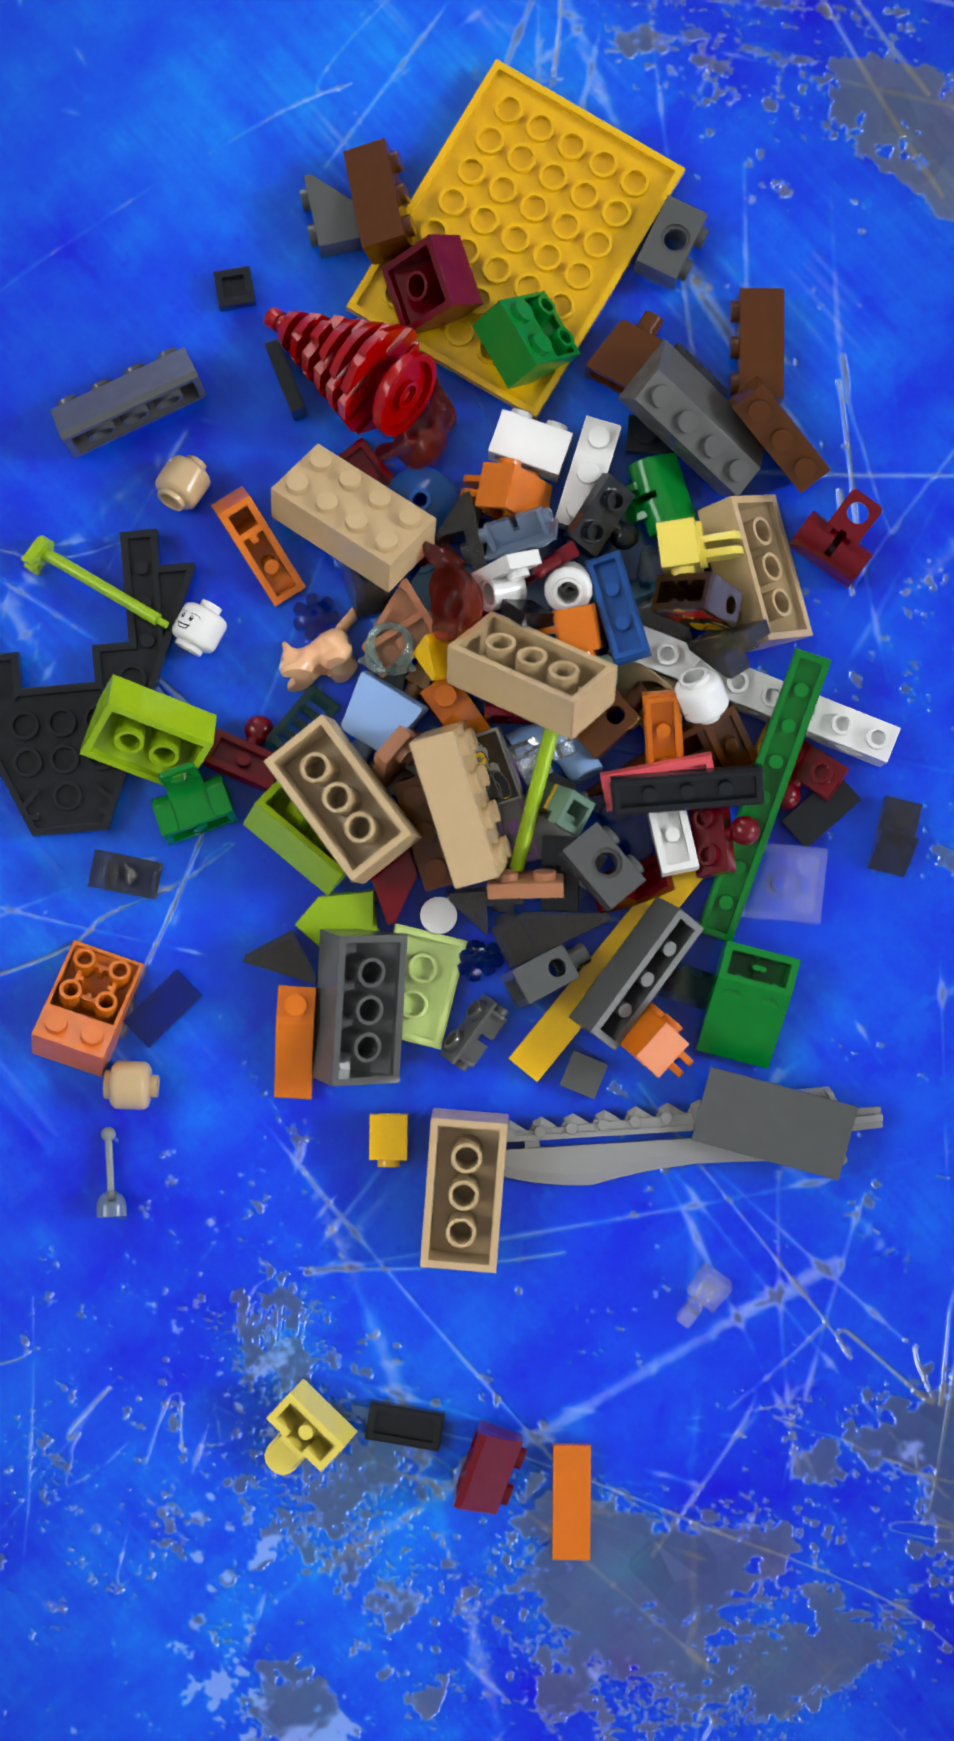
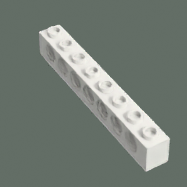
M643 626L652 656L634 661L635 663H641L659 676L671 677L676 681H679L680 676L685 671L694 667H704L713 670L721 677L729 702L735 705L737 711L765 722L770 720L783 683L782 680ZM609 648V651H608L607 654H610V656H611L612 659H613L611 650H610V648ZM819 696L805 738L881 767L888 762L901 728Z

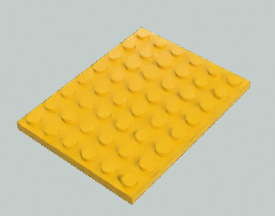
M496 59L411 198L410 204L406 207L407 214H411L417 230V236L412 237L413 245L429 234L460 235L483 305L458 321L418 333L416 341H419L420 352L432 356L437 364L507 405L529 412L533 415L532 419L537 420L571 361L530 384L508 389L472 325L499 300L545 291L546 295L553 301L556 312L566 329L572 334L574 343L579 350L651 230L667 196L672 195L684 175L685 168ZM391 260L376 265L371 264L346 306L347 311L369 322L376 321L400 325L381 267Z

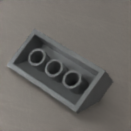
M663 340L618 399L719 495L739 496L760 470L765 448L733 410L730 402L667 340Z
M185 347L179 350L177 348H170L161 352L157 356V360L145 366L140 363L129 367L124 371L123 376L113 381L105 379L91 386V391L79 397L77 395H70L61 399L57 403V407L50 411L62 441L72 455L77 458L207 397V394Z
M320 929L313 1078L330 1086L399 1083L407 934L363 929Z

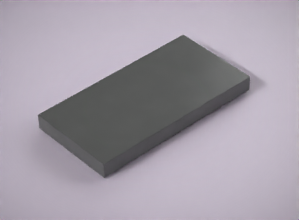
M710 1066L691 1140L839 1181L858 1107Z

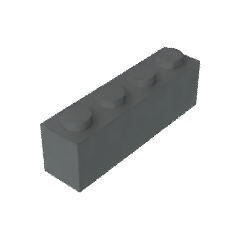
M656 897L569 1018L590 1035L616 1050L704 928L681 908Z

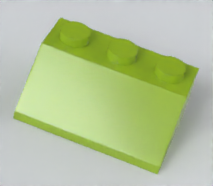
M113 674L98 700L82 743L80 754L162 785L158 774L189 762H193L197 769H199L213 746L217 715ZM182 773V774L176 775V776H174V777H179V776H182V775H184V774H186V773Z
M277 780L255 802L243 825L328 896L347 874Z

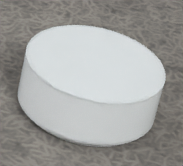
M434 897L426 901L422 906L420 919L425 929L429 932L445 934L455 926L457 910L450 900L444 897Z

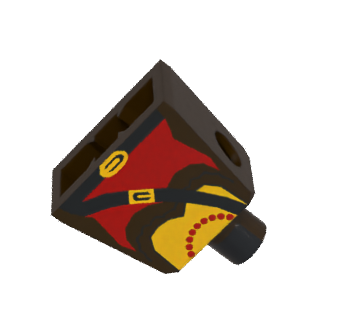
M714 572L679 573L675 576L673 574H662L657 577L650 611L694 630H733L738 627L742 620L740 611L742 593Z

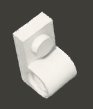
M538 549L507 554L470 574L477 599L483 610L486 612L500 610L503 599L526 600L527 588L524 578L530 576V569L542 563Z
M687 811L645 813L651 843L655 846L661 876L666 877L699 870V862Z

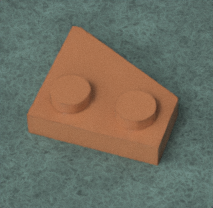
M407 578L400 582L361 646L381 679L414 659L413 652L425 635L440 633Z
M400 725L375 753V763L372 771L385 788H387L406 764L412 766L415 763L409 743L420 735L417 730Z
M505 868L499 877L487 881V899L564 898V874L556 873L554 869L516 871Z

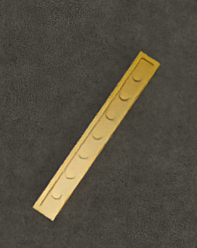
M696 870L671 875L675 890L659 896V898L680 907L703 879L696 877ZM655 898L632 906L593 953L591 962L580 969L578 972L579 978L566 986L509 1056V1060L536 1082L539 1081L581 1029L569 1016Z

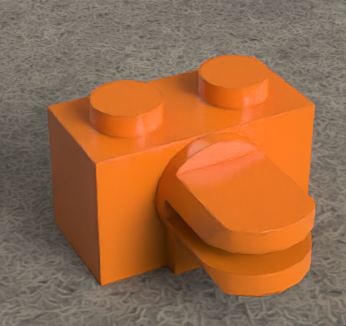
M500 458L499 463L484 462L481 475H464L463 484L470 488L461 489L460 498L475 502L476 507L482 509L483 513L494 519L509 516L510 519L516 520L515 515L517 513L538 506H542L543 509L548 508L553 486L540 479V473L522 468L520 461L511 458Z
M596 602L552 611L554 613V626L535 629L546 635L555 634L556 639L594 656L599 655L598 649L607 646L604 626Z
M650 1002L620 1043L622 1048L658 1078L667 1068L678 1078L684 1074L674 1063L676 1058H679L688 1067L694 1063L684 1052L689 1043L678 1034L683 1028L667 1013L664 1014L653 1002Z

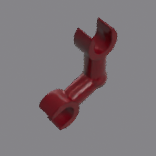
M573 541L541 559L542 563L531 568L529 570L530 576L524 578L526 587L540 581L547 573L579 556L580 553Z

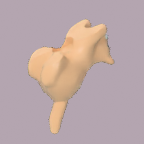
M352 606L335 628L321 633L305 647L296 649L287 642L282 643L283 653L279 670L283 677L291 678L287 683L288 691L298 692L307 689L321 675H327L335 683L346 682L354 675L358 663L353 657L352 644L347 631L356 622L359 607Z

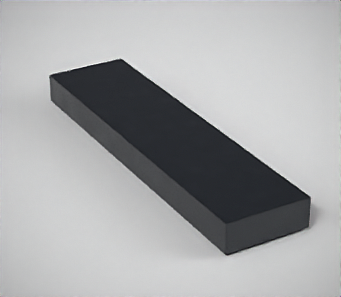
M761 764L610 776L613 816L764 804L763 767Z

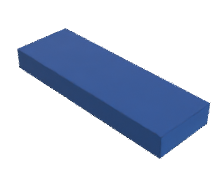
M620 550L584 561L592 582V590L615 665L618 667L652 656Z

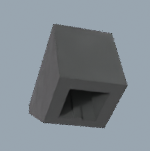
M312 174L304 175L306 189L299 191L304 212L311 211L314 224L307 225L311 246H319L321 258L362 250L353 200Z

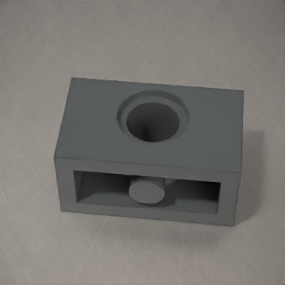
M668 195L636 259L634 272L671 290L674 289L678 279L685 282L694 263L689 257L694 247L702 248L710 229L705 227L708 213ZM668 239H677L682 243L683 248L671 250L664 242Z
M596 822L558 855L607 912L633 892L646 879L641 875L644 869L639 861L631 854L625 856L617 846L620 840L612 829L607 825L601 827ZM606 855L611 858L614 864L611 874L605 875L597 870L595 865L597 856Z

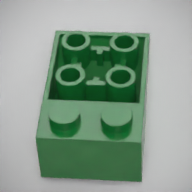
M728 940L723 941L695 1050L768 1069L792 997L801 959Z

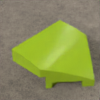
M375 889L363 890L362 892L332 891L328 896L320 895L297 921L295 926L318 946L320 944V929L380 931L377 928L375 902L377 901Z

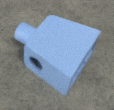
M363 671L356 683L341 724V729L355 737L352 744L367 763L374 750L378 751L400 725L413 729L427 713L429 707L372 672Z

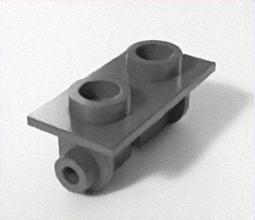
M483 993L479 999L474 1000L469 1005L465 1013V1019L458 1029L453 1030L446 1037L443 1044L444 1048L440 1054L464 1072L469 1067L473 1068L488 1048L478 1038L483 1034L493 1041L507 1022L505 1017L509 1011Z

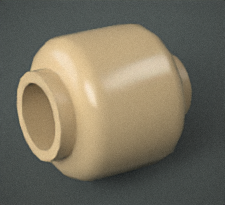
M193 455L171 457L155 481L159 500L175 511L195 508L210 486V478L205 471L206 465L204 462Z
M116 1061L111 1069L105 1070L103 1097L104 1099H109L111 1106L115 1109L145 1110L150 1104L151 1097L158 1098L159 1075H152L151 1066L144 1061Z

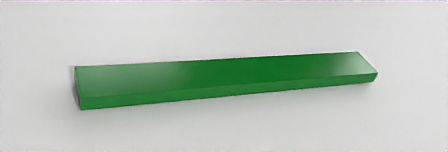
M796 647L794 649L754 763L761 764L763 767L764 804L739 806L735 819L743 815L753 817L759 824L760 834L758 839L750 845L743 846L733 841L736 872L714 876L698 922L704 928L701 932L703 934L724 941H732L827 676L832 661L829 658Z

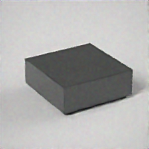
M573 1050L559 1085L595 1099L608 1064Z

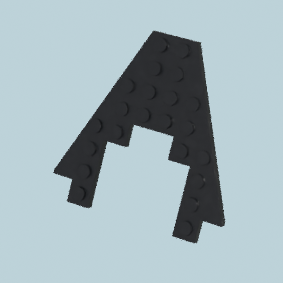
M157 529L120 532L124 591L127 595L162 615L161 618L169 622L166 629L159 624L153 625L126 609L129 642L92 645L95 682L24 688L21 654L19 652L0 653V775L34 837L110 830L128 772L81 755L82 743L98 700L113 674L156 691L174 639L172 626L186 603L196 573V564L194 562L161 565L159 532Z

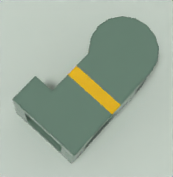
M546 781L538 815L547 818V821L567 833L579 837L596 803L573 789ZM528 790L525 795L524 803L526 802Z

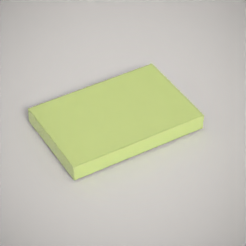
M395 923L393 933L408 935L402 1040L441 1050L468 941Z

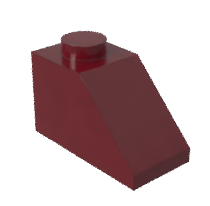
M412 846L371 878L389 926L397 923L418 878L416 871L418 866Z

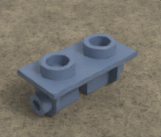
M538 506L517 513L515 518L519 526L515 528L509 516L484 523V528L478 529V535L482 544L487 543L485 560L501 558L507 554L517 553L531 547L542 548L557 539L558 518L553 519V514L549 507L543 509L542 506Z

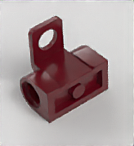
M853 489L829 521L813 510L793 537L789 546L848 588L874 555L859 544V542L879 517L882 508L859 490ZM861 503L867 508L868 518L865 522L856 524L850 521L847 516V510L851 504Z

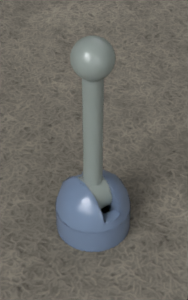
M105 1127L101 1131V1137L105 1141L107 1192L100 1195L97 1200V1218L127 1216L126 1200L114 1188L112 1140L115 1139L116 1132L112 1127Z

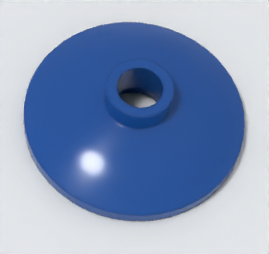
M428 467L410 468L399 473L388 485L389 489L413 503V499L417 495H423L427 498V503L419 508L436 518L435 537L444 533L452 524L457 512V496L451 482L439 471Z

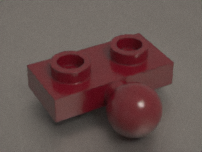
M255 715L249 718L244 727L246 740L217 728L213 746L202 762V765L266 792L277 779L264 763V760L271 756L273 752L260 747V745L267 743L272 738L274 733L272 722L262 715Z
M803 740L779 809L789 810L799 803L801 797L800 787L802 785L828 802L849 774V769L806 740Z
M729 807L690 810L692 836L699 862V870H696V877L705 879L736 872L733 841L743 846L754 843L760 834L758 822L751 816L743 815L737 817L731 823Z

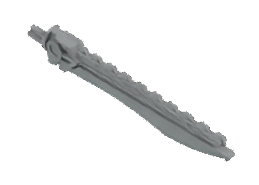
M829 1086L796 1089L837 1101ZM698 1099L689 1104L691 1107L685 1113L667 1102L658 1107L659 1110L656 1116H652L635 1106L626 1111L625 1119H619L604 1109L595 1114L596 1117L593 1123H589L572 1113L563 1118L564 1121L561 1126H557L541 1116L532 1121L533 1124L530 1129L526 1130L513 1121L508 1120L507 1142L524 1141L525 1147L506 1148L504 1177L542 1184L594 1185L623 1176L683 1165L765 1160L693 1141L691 1137L540 1146L539 1140L693 1131L701 1100ZM881 1106L858 1108L852 1131L883 1128ZM846 1155L843 1164L848 1162Z

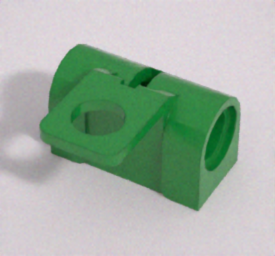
M676 453L646 457L627 467L632 484L625 487L635 497L623 514L620 522L627 521L635 524L644 521L649 537L652 539L658 538L656 523L694 517L695 521H697Z
M193 762L158 774L160 782L167 790V794L151 799V804L161 835L169 846L239 821L222 774L204 780ZM182 773H186V774H184V775H182V776L174 777V776H176V775H179V774H182Z

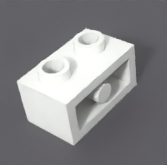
M512 408L511 411L502 409L488 449V459L499 463L500 458L518 460L522 463V468L536 471L541 474V478L557 483L572 442L573 433L567 431L568 427L562 423L547 420L545 424L532 419V414L522 409Z

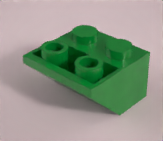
M545 291L499 300L472 325L508 389L530 384L581 354L574 343L572 334L566 329L556 312L553 301L546 295Z

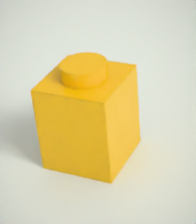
M409 1113L370 1114L369 1160H377V1167H400V1160L407 1161Z

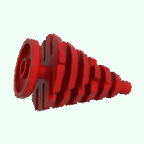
M276 307L270 308L265 314V326L277 332V338L281 346L289 351L293 361L301 366L306 377L316 385L315 388L328 401V404L341 417V420L352 433L355 431L360 435L377 428L386 436L395 437L410 428L426 408L433 393L437 377L436 363L432 356L420 352L419 341H416L418 335L413 328L399 324L391 325L384 322H369L359 318L347 319L338 315L329 318L322 314L313 312L308 314L298 310H293L286 314V312Z

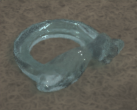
M383 622L374 626L368 632L366 638L365 655L359 658L358 662L377 674L387 673L392 676H398L409 671H415L416 667L411 663L414 644L410 632L404 626L395 622ZM385 629L398 631L405 640V648L402 654L396 659L390 669L382 667V661L379 660L375 649L376 636Z

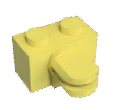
M694 517L656 523L661 567L664 574H673L675 576L679 573L704 572V568H708L709 562L744 556L743 546H726L742 541V533L740 531L704 535L702 522L695 521Z
M303 1378L266 1418L280 1433L266 1448L264 1458L270 1470L280 1475L292 1473L306 1458L322 1472L358 1431Z

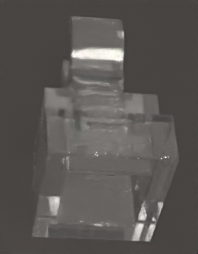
M558 734L553 760L567 758L577 752L571 739ZM535 736L507 748L528 788L540 743ZM551 766L548 775L554 772Z
M705 1261L697 1270L695 1278L687 1286V1293L692 1297L676 1313V1316H678L676 1320L688 1329L696 1320L703 1307H706L713 1313L732 1292V1281Z

